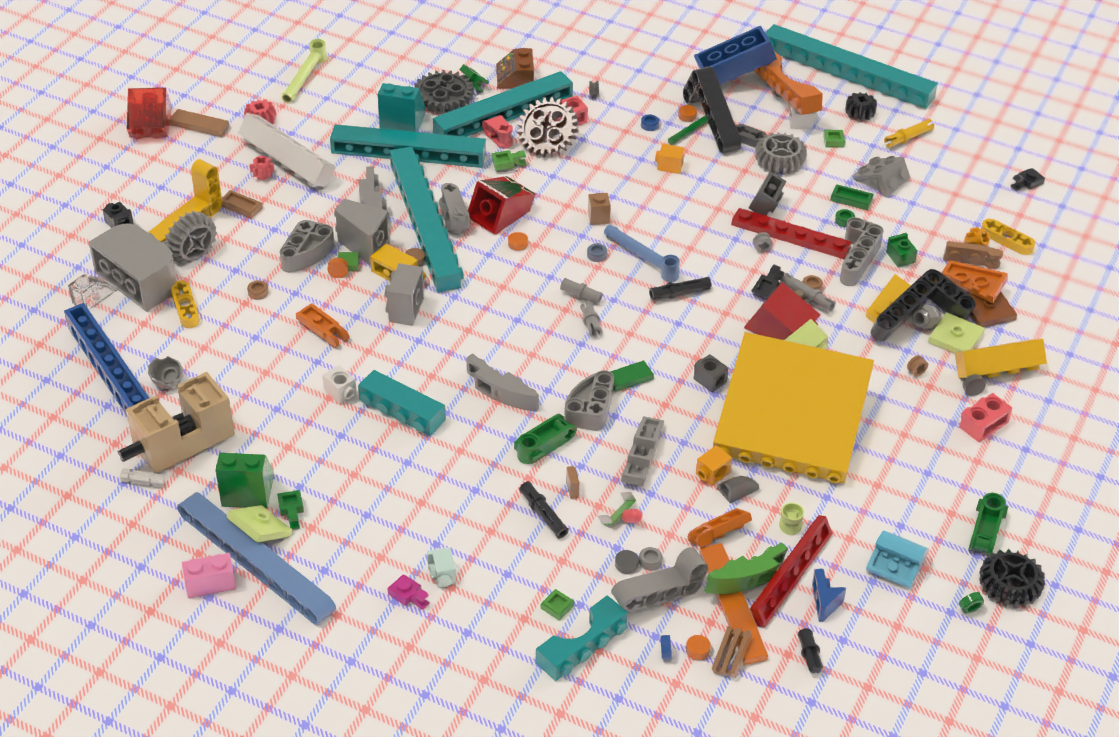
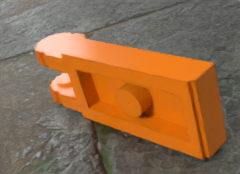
M313 303L295 313L298 321L322 339H325L334 348L338 347L340 343L333 333H336L342 341H347L350 337L348 332L339 325V322Z
M735 508L689 531L687 539L690 543H696L700 547L708 546L712 543L713 538H722L731 530L743 528L744 524L752 521L751 513Z

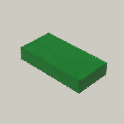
M836 184L830 201L868 211L874 194Z
M644 360L610 371L614 375L615 392L654 379V373Z

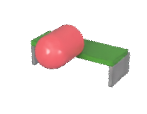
M631 491L620 493L625 502L611 516H597L601 524H604V526L614 525L621 516L625 523H638L642 520L643 514L639 509H629L637 501Z

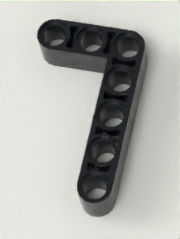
M709 66L693 70L683 88L685 102L687 104L701 102L720 153L741 149L739 133L713 67Z
M929 269L877 317L870 330V334L877 341L887 340L917 311L919 306L924 305L929 299L943 311L964 320H968L976 307V302L940 271Z

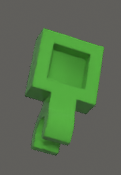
M510 150L491 153L495 171L514 168V164L519 167L527 165L526 160L521 159L526 158L525 151L523 150L516 153H511Z

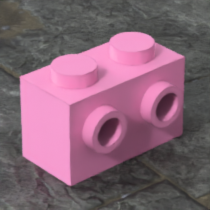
M230 553L181 562L188 598L236 589Z

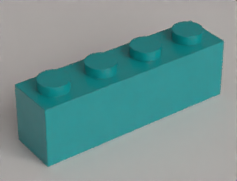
M373 370L358 384L360 401L378 409L383 414L397 419L401 423L415 428L419 432L431 436L446 420L445 404L376 370Z

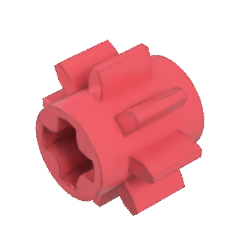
M257 156L253 159V164H249L253 177L259 180H266L271 177V172H275L274 163H271V159H268L266 156Z

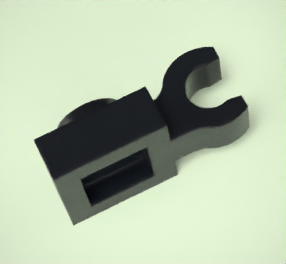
M1030 168L1013 176L1012 179L1016 182L1011 184L1010 187L1015 191L1023 187H1027L1030 190L1043 185L1045 177L1034 168Z
M773 264L767 276L761 274L751 292L767 300L780 285L779 280L783 278L785 272L781 271L780 266Z

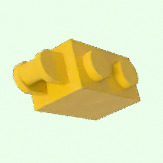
M384 244L370 256L371 272L390 281L392 271H396L399 263L418 266V260L413 256L388 244ZM423 271V277L425 279L426 273Z

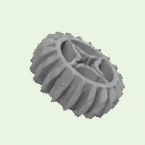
M779 132L777 134L770 133V135H764L763 138L759 139L755 149V157L758 165L762 166V169H768L769 172L774 171L776 174L783 173L785 175L786 172L792 174L793 171L803 168L807 159V146L804 145V141H800V137H794L793 134L788 135L786 132L784 134Z
M200 211L186 212L184 217L179 216V220L174 222L173 227L168 228L170 232L165 235L167 240L164 243L171 250L173 259L178 263H191L193 260H198L203 255L208 254V250L213 248L212 243L216 241L215 236L218 234L216 232L217 227L209 216Z

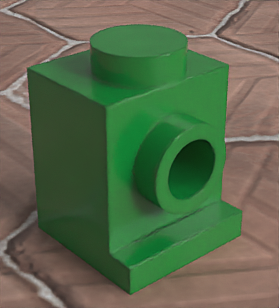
M907 232L888 238L886 253L897 267L916 262L918 250L908 239Z

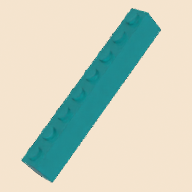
M562 71L436 116L432 118L433 134L468 137L483 131L482 122L501 115L508 122L526 115L524 109L530 110L529 104L536 106V100L543 103V98H546L547 102H549L551 97H553L556 102L558 99L564 100L573 97V82Z
M334 124L330 136L332 154L390 159L389 150L413 147L414 153L419 155L420 162L483 168L486 156V138Z

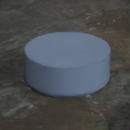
M599 243L591 244L587 248V258L593 262H602L607 258V248Z

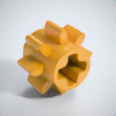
M979 227L970 228V232L966 233L964 237V243L985 245L988 247L990 242L988 232L984 228L979 229Z

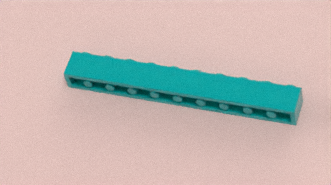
M773 24L765 32L771 41L774 51L782 57L927 109L936 97L938 83L776 24Z
M413 147L389 150L390 166L420 248L425 253V262L436 292L461 288V279H464L462 267H458L457 254H453L452 241H448L447 228H443L442 215H438L437 202H433V192L429 190L428 179L424 178L423 166H419L420 159L418 153H414Z

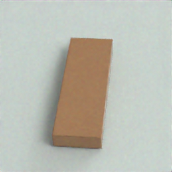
M177 109L169 119L170 125L222 137L230 126L228 120Z

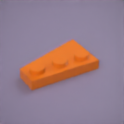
M951 260L948 261L942 270V274L957 286L992 304L1008 280V273Z

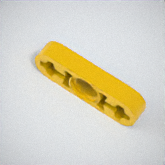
M995 219L983 220L981 229L984 228L988 232L991 240L1021 255L1033 253L1035 247V240ZM1003 235H1008L1012 238H1006Z
M178 280L171 288V294L180 323L185 328L196 327L200 320L190 285L184 280ZM183 302H189V303H190V304L187 305V306H181V305H180V304L183 303Z

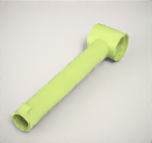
M313 39L310 41V54L285 92H282V100L284 102L291 103L292 100L296 99L297 92L315 65L327 60L326 43L323 39Z

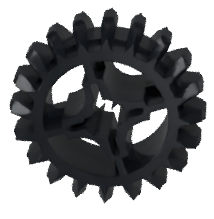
M1009 548L1006 552L1000 549L996 554L991 552L980 567L979 584L982 585V591L988 592V598H995L996 604L1003 602L1005 608L1009 604L1013 605L1015 609L1019 604L1024 608L1028 603L1033 604L1036 599H1039L1045 586V573L1042 572V565L1036 564V558L1029 559L1028 553L1025 555L1020 554L1019 549L1015 553L1011 552Z

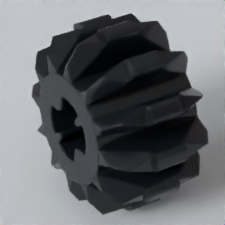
M860 91L858 94L852 93L846 100L845 113L848 114L849 118H854L855 121L858 119L862 122L864 119L870 120L876 114L877 100L874 99L873 95H868L867 92L865 94Z

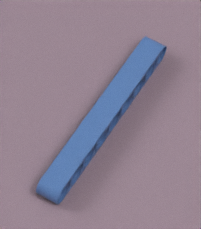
M199 492L193 493L177 505L179 514L186 522L222 551L230 553L233 560L314 625H318L336 610V605L328 594L262 542L257 543L228 520L226 513Z

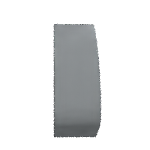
M311 220L299 221L279 251L282 270L287 273L296 272L324 259L335 246L333 227Z
M602 370L580 381L567 396L564 407V420L580 429L602 430L606 425L613 397V373Z

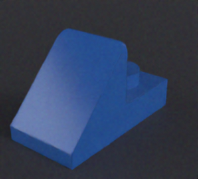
M824 568L814 569L812 588L818 622H824L844 602L846 587H830V579L825 577Z

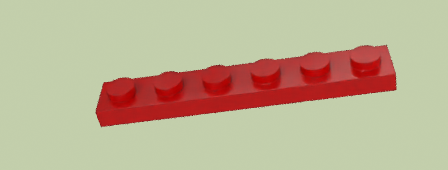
M738 208L731 222L732 226L758 234L765 232L771 238L841 259L846 258L852 241L742 208Z
M818 515L750 607L758 627L765 628L832 536L833 533L826 516Z

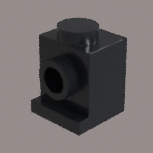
M120 201L115 204L108 203L102 209L104 221L110 228L121 224H134L132 211L127 209ZM120 219H123V220H124L123 222H121V223L118 224V220H120Z

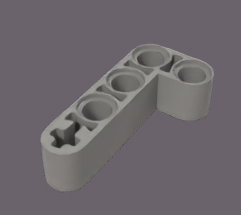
M858 217L848 219L845 240L852 241L854 246L842 263L840 282L843 285L854 286L859 282L881 248L884 233L882 226Z
M688 547L678 555L673 567L621 580L612 587L611 594L621 608L627 612L687 597L696 593L701 588L708 565L694 547Z

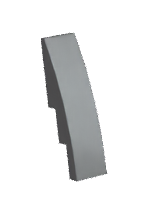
M646 416L642 417L633 438V445L628 454L621 482L644 486L665 420Z

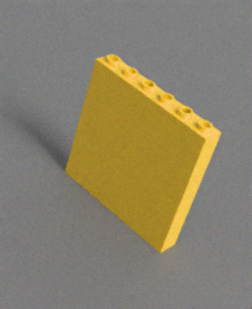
M744 332L713 440V447L716 445L732 458L739 459L745 463L753 462L761 464L766 468H779L788 473L796 472L805 474L810 478L818 477L827 479L832 483L845 484L873 371L874 360Z

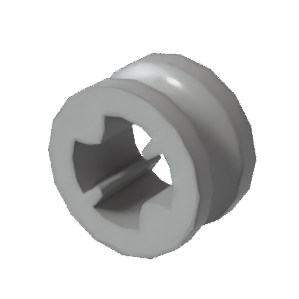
M762 232L753 238V244L758 252L769 251L773 246L768 233Z

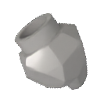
M926 304L919 306L912 316L913 323L917 327L927 330L932 329L942 319L937 307Z

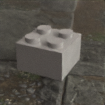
M399 263L396 271H392L390 285H386L384 296L387 298L385 312L388 313L389 322L414 325L424 300L423 267Z

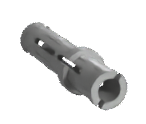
M787 272L780 280V284L783 282L794 292L797 289L805 292L806 299L811 305L819 306L827 313H831L834 310L836 302L823 295L819 289L811 288Z

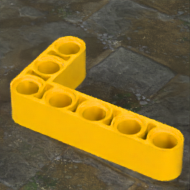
M197 159L191 167L194 197L148 231V233H152L160 242H165L167 240L165 235L170 232L168 228L173 227L174 222L179 220V216L184 217L186 212L200 211L210 218L218 213L222 207L223 200L219 172L216 166Z

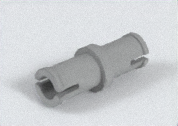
M566 277L560 285V290L574 294L578 299L584 298L597 305L603 297V292L589 288L585 283L579 284Z
M585 301L586 308L584 303L580 305L583 313V322L588 328L589 335L592 338H597L596 331L599 336L602 334V328L599 324L600 318L598 313L595 312L593 303Z

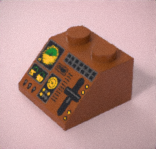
M515 48L496 63L497 89H513L534 81L532 48Z

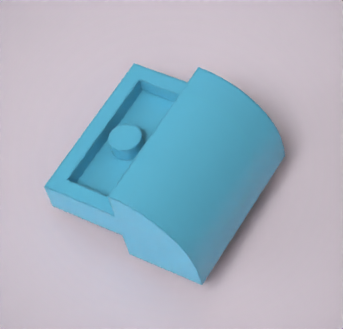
M883 530L875 543V549L866 566V571L911 589L929 553V548Z

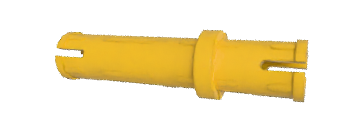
M926 119L906 129L901 128L896 133L886 136L884 143L891 141V143L886 144L888 148L899 143L904 144L913 137L933 130L935 127L934 123L928 125V123L933 121Z

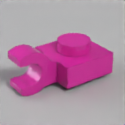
M402 574L387 588L388 595L405 606L412 602L418 608L424 610L430 604L429 601L425 600L429 594L422 590L419 583L405 574Z

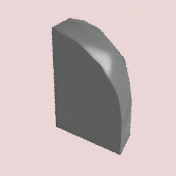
M742 475L732 477L718 484L717 490L729 503H733L760 489L759 484L754 479Z

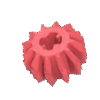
M259 99L258 101H251L250 104H246L244 109V117L246 113L259 115L271 124L275 123L277 115L275 106H273L272 102H267L266 99L263 101Z

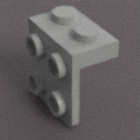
M894 155L886 158L873 157L865 166L858 168V171L853 175L855 180L877 179L882 196H889L911 178L904 157H895Z

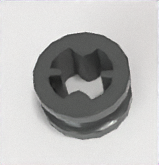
M598 80L594 83L589 81V97L593 95L599 97Z

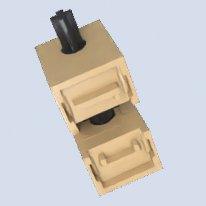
M206 371L177 385L182 413L171 417L159 402L157 395L125 409L133 444L117 451L120 460L125 462L140 454L155 474L234 436L235 432L229 397Z

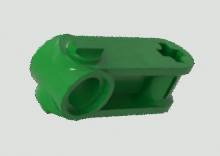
M555 414L526 433L521 434L514 441V450L517 451L518 460L523 464L536 463L539 459L570 441L575 436L577 427L565 421L562 414Z
M991 492L985 494L983 499L979 498L976 511L979 513L968 550L976 549L988 553V556L991 552L993 553L1001 520L1006 519L1009 508L1002 495Z

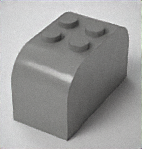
M121 224L112 227L88 242L94 272L144 311L151 310L172 296L171 288L177 281L172 252L164 242L157 240L152 233H148L134 224Z

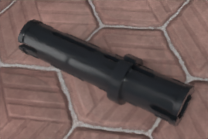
M708 276L679 283L668 282L663 286L649 288V296L652 301L662 298L672 299L682 294L710 290L712 284Z
M530 481L521 484L519 492L527 499L529 507L532 510H536L558 539L565 537L569 532V528L548 505L546 497L541 493L539 494Z

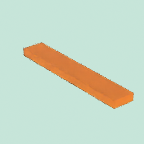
M722 543L700 547L699 549L700 556L708 565V575L714 569H721L729 561ZM743 592L716 594L728 626L732 627L733 630L739 628L743 632L749 630L752 633L743 664L748 665L767 661L768 653ZM740 638V639H739V642H738V644H737V649H739L740 644H741V641H742L743 638Z

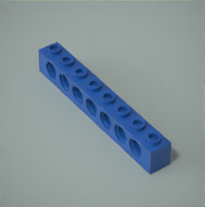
M85 303L64 310L69 331L124 413L126 414L125 409L149 399V396Z

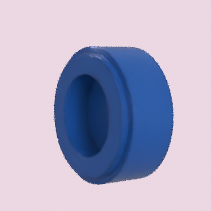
M647 114L641 118L640 126L643 130L655 131L659 128L660 120L655 115Z
M661 635L662 659L672 660L670 635Z

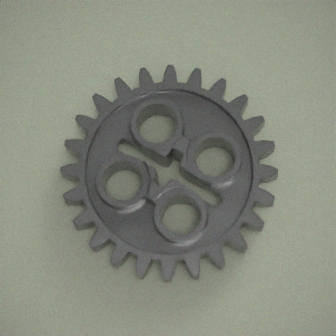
M435 70V74L428 72V76L422 75V79H417V83H414V88H420L425 108L428 107V111L435 109V113L439 110H442L443 113L446 110L450 112L453 109L470 104V100H473V82H470V78H465L464 74L459 76V72L452 74V70L448 73L442 70L439 73Z

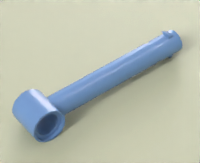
M611 224L606 226L604 235L607 238H611L661 269V278L664 281L674 282L679 279L680 259L678 256L672 254L661 256L619 230L618 227Z

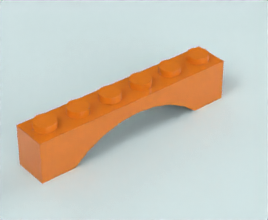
M776 52L777 60L754 70L762 80L801 115L822 111L823 93L815 86L794 81L784 75L782 72V57Z

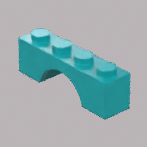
M606 595L590 607L589 624L591 628L584 635L577 638H561L553 635L536 648L535 664L554 681H557L562 676L569 675L575 666L587 661L597 649L604 648L609 640L626 630L628 612Z

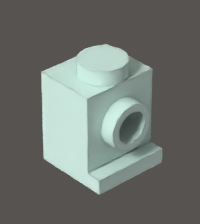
M451 548L427 551L428 570L430 571L431 579H436L437 587H447L456 584V567Z

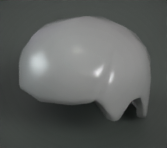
M166 356L163 359L156 357L148 365V375L156 386L169 389L177 386L182 381L184 368L179 360L170 356Z

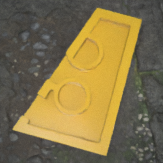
M894 274L867 309L865 317L875 323L877 317L911 285Z

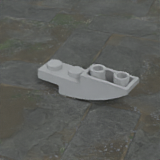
M366 166V179H358L360 203L387 210V200L382 198V191L375 187L379 186V176L374 173V166Z
M473 353L466 357V371L475 379V389L495 401L514 408L534 412L539 410V394L535 389L523 383L519 377H515L509 371L501 375L498 370H494L483 359L478 358Z

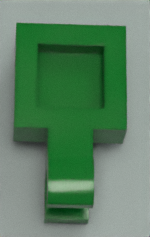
M463 64L459 70L465 74V78H470V82H474L476 90L483 93L484 90L481 89V84L483 82L489 84V81L473 68Z
M300 490L277 493L281 516L288 515L291 529H300L298 513L304 512Z

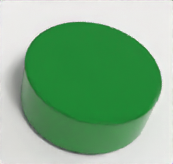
M848 209L838 210L835 214V223L840 227H846L848 219L855 217V214Z
M973 592L963 597L959 602V606L963 613H971L978 610L984 604V599L979 592Z

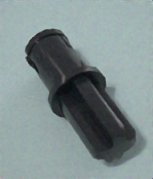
M810 628L801 629L797 633L802 647L801 655L806 660L809 672L819 674L823 668L819 655L820 647L816 644L813 631Z

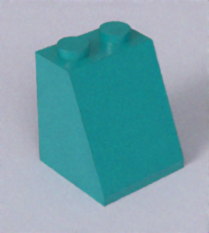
M382 83L377 94L379 128L418 132L426 115L420 88Z

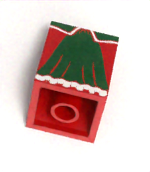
M508 176L478 180L468 208L469 217L491 233L498 234L530 212L536 193Z

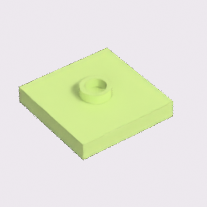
M946 312L929 336L928 342L953 353L974 349L985 328Z
M262 505L229 510L227 514L228 520L257 543L290 537L293 530Z

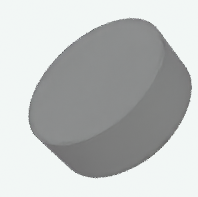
M646 547L640 551L639 564L643 569L653 571L661 567L663 555L659 549Z

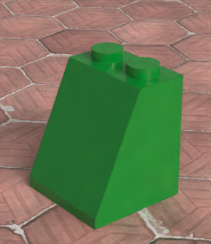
M219 452L215 472L221 507L246 508L262 505L268 509L274 470L265 454Z

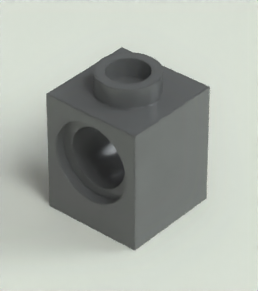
M709 354L695 363L693 379L713 393L727 383L729 367Z

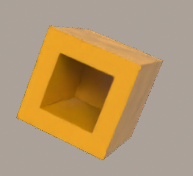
M662 143L660 151L657 150L655 155V162H658L657 170L680 174L684 163L685 147Z

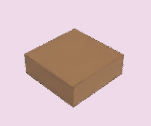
M567 466L566 484L570 499L578 498L580 482L576 467Z

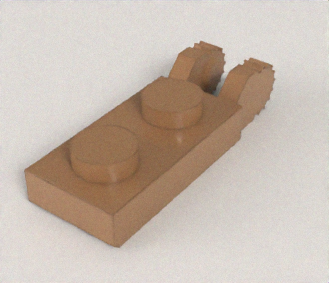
M954 241L946 242L943 253V261L948 262L951 260L965 264L984 265L989 269L1000 267L1001 262L999 259L1003 257V251L1000 249Z

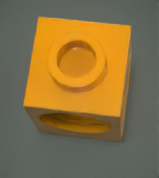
M715 445L697 458L695 474L702 481L713 486L731 473L732 457Z

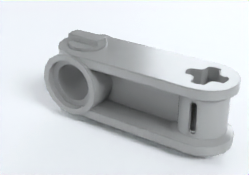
M444 183L441 186L442 197L439 199V206L446 223V228L455 234L463 233L469 229V212L466 209L459 187L453 183Z

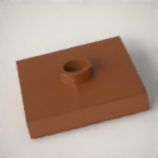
M1002 292L999 293L993 304L972 293L969 294L976 302V307L970 315L976 325L987 327L1017 319L1018 314Z

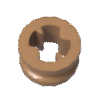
M916 355L908 362L907 370L912 372L913 376L918 377L927 370L929 364L921 355Z

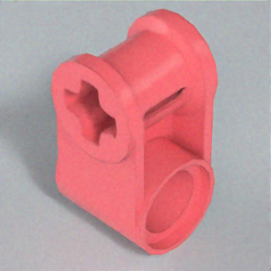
M499 115L482 122L485 135L499 148H509L513 145L511 138L513 127L503 116Z

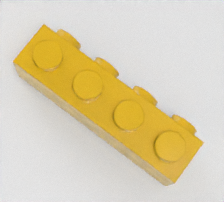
M1043 338L955 352L958 378H967L974 374H986L987 378L1000 376V372L1006 371L1007 374L1020 373V368H1026L1027 371L1040 369L1039 365L1047 364Z

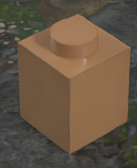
M608 193L588 194L590 225L610 224L611 204Z

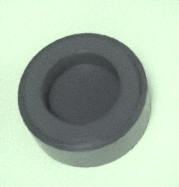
M974 374L964 380L962 387L967 395L976 396L983 392L986 383L980 375Z
M622 550L616 554L615 567L619 572L629 574L637 570L639 557L635 552Z

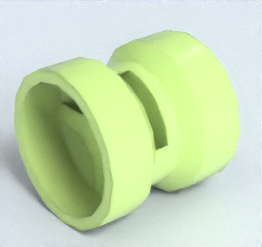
M797 503L784 504L781 509L779 528L787 535H796L802 529L804 509Z

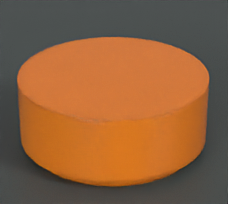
M683 105L678 109V117L682 121H693L697 117V109L692 105Z
M522 232L511 233L508 236V246L516 251L523 250L528 246V236Z
M338 257L331 259L328 262V274L334 278L346 276L348 273L347 261Z
M693 635L687 640L686 653L690 658L703 660L709 656L711 643L708 638L702 635Z

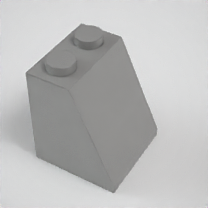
M345 198L340 205L336 206L334 217H336L335 231L337 232L338 242L351 252H359V258L371 266L370 256L384 244L390 243L388 211Z

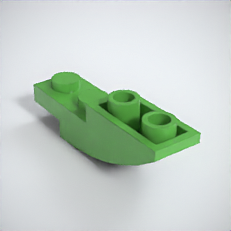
M781 542L774 547H768L763 554L758 557L753 556L750 560L746 559L743 555L736 560H729L721 569H714L709 573L704 591L707 594H731L764 585L772 579L778 566L782 564L788 547Z

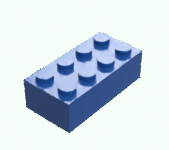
M761 25L693 55L698 69L709 66L713 67L720 85L777 60L771 41Z

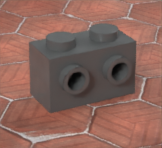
M770 171L748 208L755 213L766 216L769 212L773 213L784 195L782 189L787 181Z

